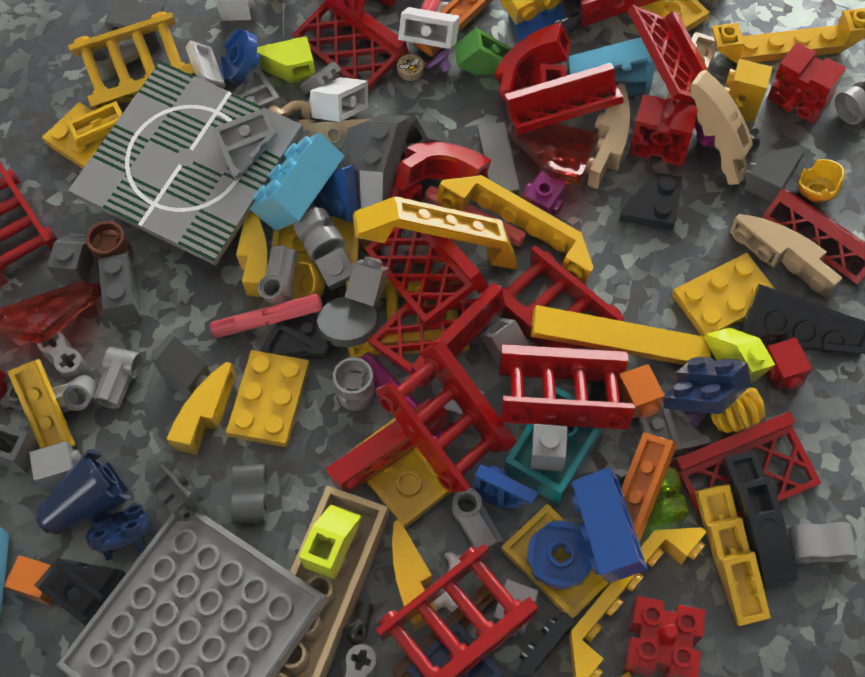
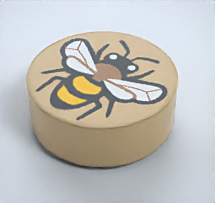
M414 54L402 56L397 63L398 75L406 81L419 79L424 73L423 60Z

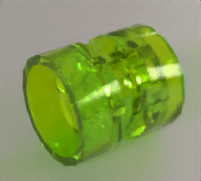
M668 468L648 519L650 525L671 524L687 518L690 514L686 497L679 494L683 486L679 471L675 468Z

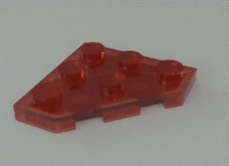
M527 118V119H524V120H520L519 122H520V123H523V122L530 121V120H532V119ZM556 123L519 135L512 126L510 137L551 178L561 180L567 184L574 183L580 185L598 133Z
M78 281L0 308V337L44 344L102 295L100 284Z

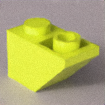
M307 36L257 47V53L260 55V69L289 83L307 80L315 73L314 61Z
M330 505L313 524L300 552L299 559L303 567L335 580L362 517Z

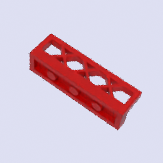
M611 63L505 94L508 117L518 135L624 103L623 95L615 83V72ZM607 94H612V96L607 97V98H601V97H600V96H604V95H607ZM577 103H585L584 105H580V106H575V105H574V104H577ZM554 110H555V111H559V112L553 113V114H549V113H548V112L554 111ZM527 118L532 119V120H530V121L523 122V123H520V122H519L520 120H524V119H527Z
M781 189L762 218L783 226L792 224L793 231L799 233L797 223L806 221L812 223L815 228L816 237L809 238V240L817 241V245L821 248L822 239L833 238L839 242L840 254L832 256L825 254L823 261L856 284H860L865 277V266L858 275L847 269L846 256L858 255L865 260V241L789 189ZM783 203L790 208L792 221L779 222L771 215L779 204ZM796 213L802 216L804 219L797 220ZM820 230H822L828 235L820 236ZM844 246L847 247V248H848L849 250H851L852 252H851V253H845ZM841 257L842 265L834 260V258Z
M428 398L413 408L415 413H418L431 400ZM444 407L424 424L432 436L448 426L447 410ZM396 420L325 468V470L339 490L351 493L414 450L416 446Z

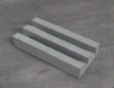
M331 62L300 84L299 89L306 95L311 90L323 85L325 81L339 72L341 68L336 62Z

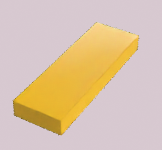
M40 359L7 371L40 449L65 441L71 447L74 446L75 441Z

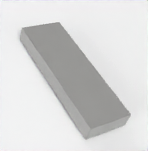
M505 122L479 125L478 135L482 154L492 160L487 178L515 195H519L520 188Z

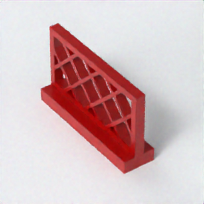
M325 1L291 35L293 39L300 38L307 31L317 30V39L308 40L311 53L326 65L336 62L341 68L337 73L343 78L358 80V72L372 71V76L367 80L368 92L402 56L409 54L406 41L398 40L397 34L365 11L362 19H357L328 1ZM328 10L334 14V21L321 22V17ZM350 26L352 27L353 34L339 36V27ZM334 28L335 36L321 38V29ZM368 39L371 41V48L357 49L358 40ZM353 41V50L339 52V43ZM335 43V52H321V45ZM387 53L391 56L386 62L376 63L375 54ZM371 55V64L357 65V56ZM353 57V66L341 67L339 65L340 58Z
M632 5L627 11L671 97L696 106V102L692 99L690 93L691 84L701 71H708L678 13L671 11L666 17H662Z
M394 227L385 243L373 241L364 248L370 257L381 260V265L389 268L387 278L427 327L473 291L481 294L488 288L478 268L449 238L414 231L413 238H401V234L405 229ZM399 245H411L408 256H396ZM430 245L428 256H415L417 246ZM383 246H391L389 256H377L375 252ZM394 263H406L404 274H392ZM413 263H426L424 274H411ZM433 263H445L444 274H431ZM409 281H422L420 292H407ZM429 281H442L440 292H427ZM449 281H461L464 284L456 292H447ZM438 300L437 306L425 314L423 311L424 301Z
M445 265L436 274H444ZM429 281L427 292H440L442 281ZM460 281L459 284L448 285L447 292H456L464 284ZM492 283L490 286L488 285V288L477 299L465 300L464 298L450 309H462V314L457 319L445 320V314H443L441 321L433 322L428 327L420 317L419 324L403 326L402 320L407 315L417 314L406 302L368 340L369 345L410 375L425 363L423 357L420 356L413 364H410L404 359L403 352L420 350L421 352L428 345L443 340L456 357L505 307L503 290ZM437 304L424 305V313H429ZM441 329V336L437 340H424V331ZM420 332V342L403 344L404 333ZM398 334L397 345L385 346L381 343L387 335ZM432 374L419 386L425 389L437 376Z
M790 411L676 458L670 463L669 466L674 476L678 475L703 529L704 525L695 491L698 490L694 489L688 476L698 472L710 477L707 488L713 487L715 480L730 485L728 478L717 474L724 457L748 452L752 449L765 453L766 456L762 465L765 477L770 476L772 480L781 483L777 493L778 501L821 484L792 426L796 422ZM787 436L792 446L790 456L774 451L778 438ZM769 442H770V444H769V447H768V448H767V447H764V446H762V445H764V444H766V443H769ZM771 456L787 462L783 477L767 471ZM795 465L804 469L809 482L801 485L788 480L792 466ZM714 466L712 472L706 470L707 468ZM786 485L792 487V489L785 491ZM735 505L737 517L742 518L739 507Z

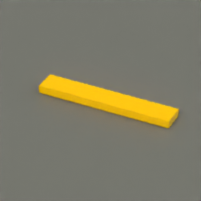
M536 305L533 309L531 337L605 351L627 352L628 355L680 365H685L689 359L695 357L711 358V350L703 336Z

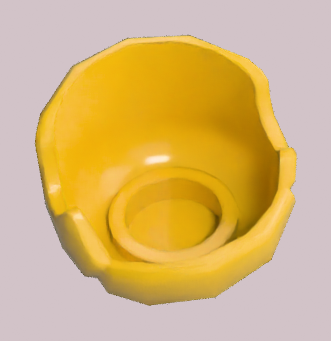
M818 159L810 169L803 168L798 179V189L803 197L812 202L830 201L840 194L844 183L845 171L842 165L833 160Z
M300 261L295 266L291 285L294 293L293 300L312 294H318L321 298L324 294L326 281L319 267L307 261Z

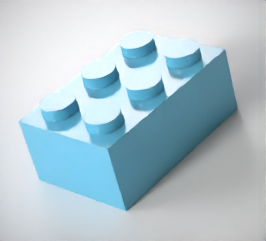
M319 132L310 138L307 136L303 137L298 144H291L283 155L286 159L282 165L277 164L269 173L268 177L271 180L266 187L262 185L252 197L255 202L250 207V210L275 231L296 223L302 218L345 156Z

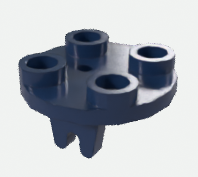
M132 505L124 511L112 515L102 513L94 517L91 521L93 526L87 532L86 540L91 549L102 551L106 561L113 559L112 553H114L115 549L127 546L135 542L138 552L145 549L144 544H146L144 535L149 531L152 523L149 514L143 510L142 505Z

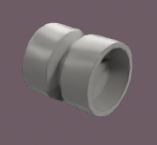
M865 78L835 97L836 111L848 124L855 125L865 119Z
M317 207L307 210L302 218L293 225L299 240L305 242L304 248L314 263H316V259L340 247L343 249L345 247L343 237L338 229L334 227L332 219L324 208Z
M357 357L346 358L340 361L333 371V383L340 404L352 411H359L369 407L376 396L373 371L369 363Z

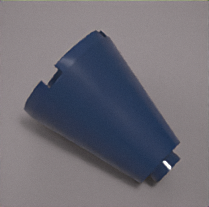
M93 449L86 451L37 509L38 517L36 521L44 532L62 533L124 504L130 499V495H124L128 491V487L121 475L110 462L104 465L98 460L102 456L99 452Z

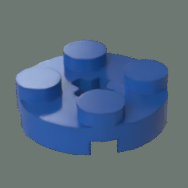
M237 29L229 36L224 45V48L228 49L226 58L221 56L219 69L224 79L240 85L244 82L251 68H257L260 62V55L257 53V35L247 30Z
M552 521L539 529L537 533L535 532L531 537L527 550V561L535 580L552 589L566 590L580 586L590 574L592 566L589 556L593 555L591 544L585 542L578 525L567 521ZM558 547L565 548L564 552L570 555V559H565L563 563H558L556 558L552 557L551 552H557Z

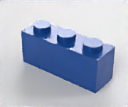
M608 467L571 481L575 492L571 494V500L575 510L578 513L581 512L584 521L583 524H580V529L585 542L591 544L593 555H590L589 558L595 574L602 576L607 582L612 583L648 570L618 477Z

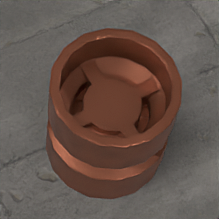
M102 221L95 224L88 231L86 243L97 263L100 258L125 253L128 254L133 262L134 251L121 226L117 223Z

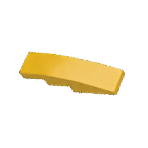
M722 484L695 491L712 556L737 626L771 618L755 552L750 551L743 520L737 517L730 485Z

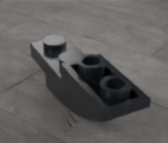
M756 450L724 457L722 463L744 521L743 524L750 551L755 552L763 588L766 589L796 581L795 563L782 510L770 476L765 477Z

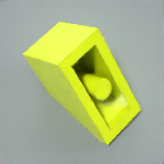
M732 328L711 332L703 337L717 361L722 359H738L743 363H747L751 383L756 382L775 366L767 349L758 337Z

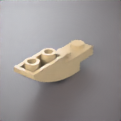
M704 70L698 74L690 88L691 97L695 100L698 110L697 120L699 125L702 126L704 136L715 135V146L720 151L722 159L721 169L723 174H726L728 185L739 184L748 168L745 156L752 147L753 142L745 120L734 100L719 81L707 70Z
M619 83L617 88L623 95L624 103L607 108L605 113L600 112L595 123V128L599 129L597 135L598 143L595 149L597 155L596 158L591 157L589 159L585 173L589 174L587 186L598 189L607 168L618 172L626 148L630 126V105L625 85Z
M738 214L735 217L729 233L733 235L738 243L744 244L754 252L760 261L767 263L773 269L782 262L791 273L798 275L814 292L820 293L826 299L834 293L842 277L822 261L827 251L803 235L775 222Z

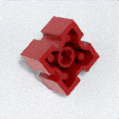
M796 42L780 63L775 76L776 80L771 86L767 99L778 106H782L786 112H791L795 108L796 114L799 117L815 124L831 103L837 90L836 87L840 83L846 67L827 57L822 61L815 57V51Z
M643 94L635 122L629 155L650 159L651 155L662 158L661 162L683 166L696 122L697 106L685 102H676L671 97L665 100L658 96Z
M637 596L631 607L628 628L629 632L636 633V637L631 636L626 644L622 672L650 677L655 670L664 672V677H698L701 651L694 650L693 645H696L703 638L706 610L678 604L673 612L663 610L664 601Z

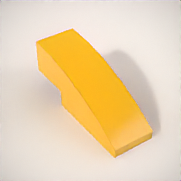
M251 211L243 223L236 256L241 270H244L242 284L246 295L262 297L258 292V285L260 280L266 275L270 252L260 219Z
M225 362L212 372L183 405L166 439L174 451L197 456L206 428L219 429L237 377L232 363Z
M399 519L393 524L392 551L398 591L403 607H405L424 592V588L433 584L432 574ZM431 603L430 605L437 613L436 608L434 607L433 603ZM419 613L410 620L414 632L428 625Z

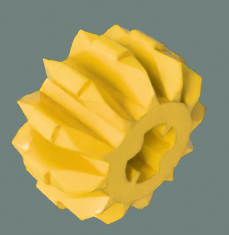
M749 387L721 414L711 413L710 416L713 424L716 425L719 431L730 433L732 431L739 432L742 429H749L750 426L758 424L766 415L761 395L756 388Z

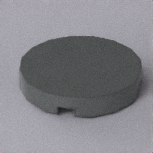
M344 296L333 299L319 311L317 318L318 330L324 340L326 338L328 341H331V344L334 346L354 347L362 345L368 341V337L372 333L373 335L375 334L378 326V315L374 306L348 299Z

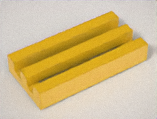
M117 101L68 121L66 125L79 148L108 135L123 113Z

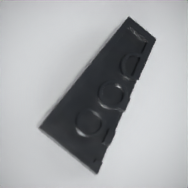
M759 283L739 330L760 338L764 344H776L797 338L800 346L803 348L812 347L825 350L865 353V320Z

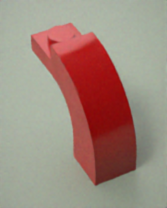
M561 22L544 27L528 35L518 42L501 60L494 76L500 84L499 94L503 101H506L505 94L526 88L529 82L528 78L539 64L554 65L568 61L571 41Z
M416 143L407 147L405 157L396 169L398 176L395 187L406 191L424 179L447 180L480 175L486 177L492 160L476 151L451 143Z

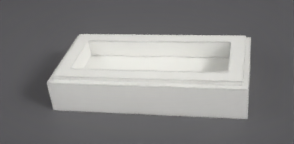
M189 41L185 48L195 76L224 89L225 83L212 47Z

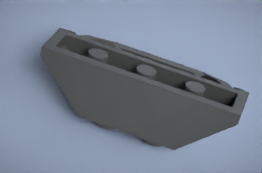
M382 114L348 128L341 150L345 156L335 169V172L349 165L354 167L359 210L389 199L396 176V169L399 165L411 125V116Z

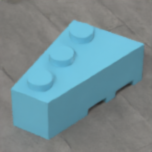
M641 37L571 55L568 58L566 76L611 63L614 67L616 86L619 83L624 84L628 96H642L643 94L649 95L656 66Z

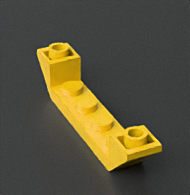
M865 8L843 10L838 24L834 26L742 36L739 23L712 26L711 31L717 50L736 64H738L739 59L755 63L782 60L796 42L815 51L816 55L841 53L865 38Z
M482 175L442 180L439 185L436 201L445 208L463 211L471 200L477 202L481 207L489 209L501 216L505 221L515 224L529 235L537 237L551 245L555 250L565 253L566 256L561 266L584 285L586 284L594 267L580 231Z
M400 197L389 198L357 210L353 214L356 238L385 243L393 228L397 227L486 246L491 265L513 270L518 268L514 248L502 220Z
M702 527L654 530L641 546L646 565L648 564L653 567L664 554V551L681 565L688 556L694 560L705 547L701 540L707 531ZM641 573L610 583L571 630L569 647L573 677H600L603 673L599 666L604 658L587 645L584 640L586 639L589 643L594 640L603 628L599 624L601 619L606 614L612 617L624 602L620 599V596L626 589L631 592L634 591L644 578Z

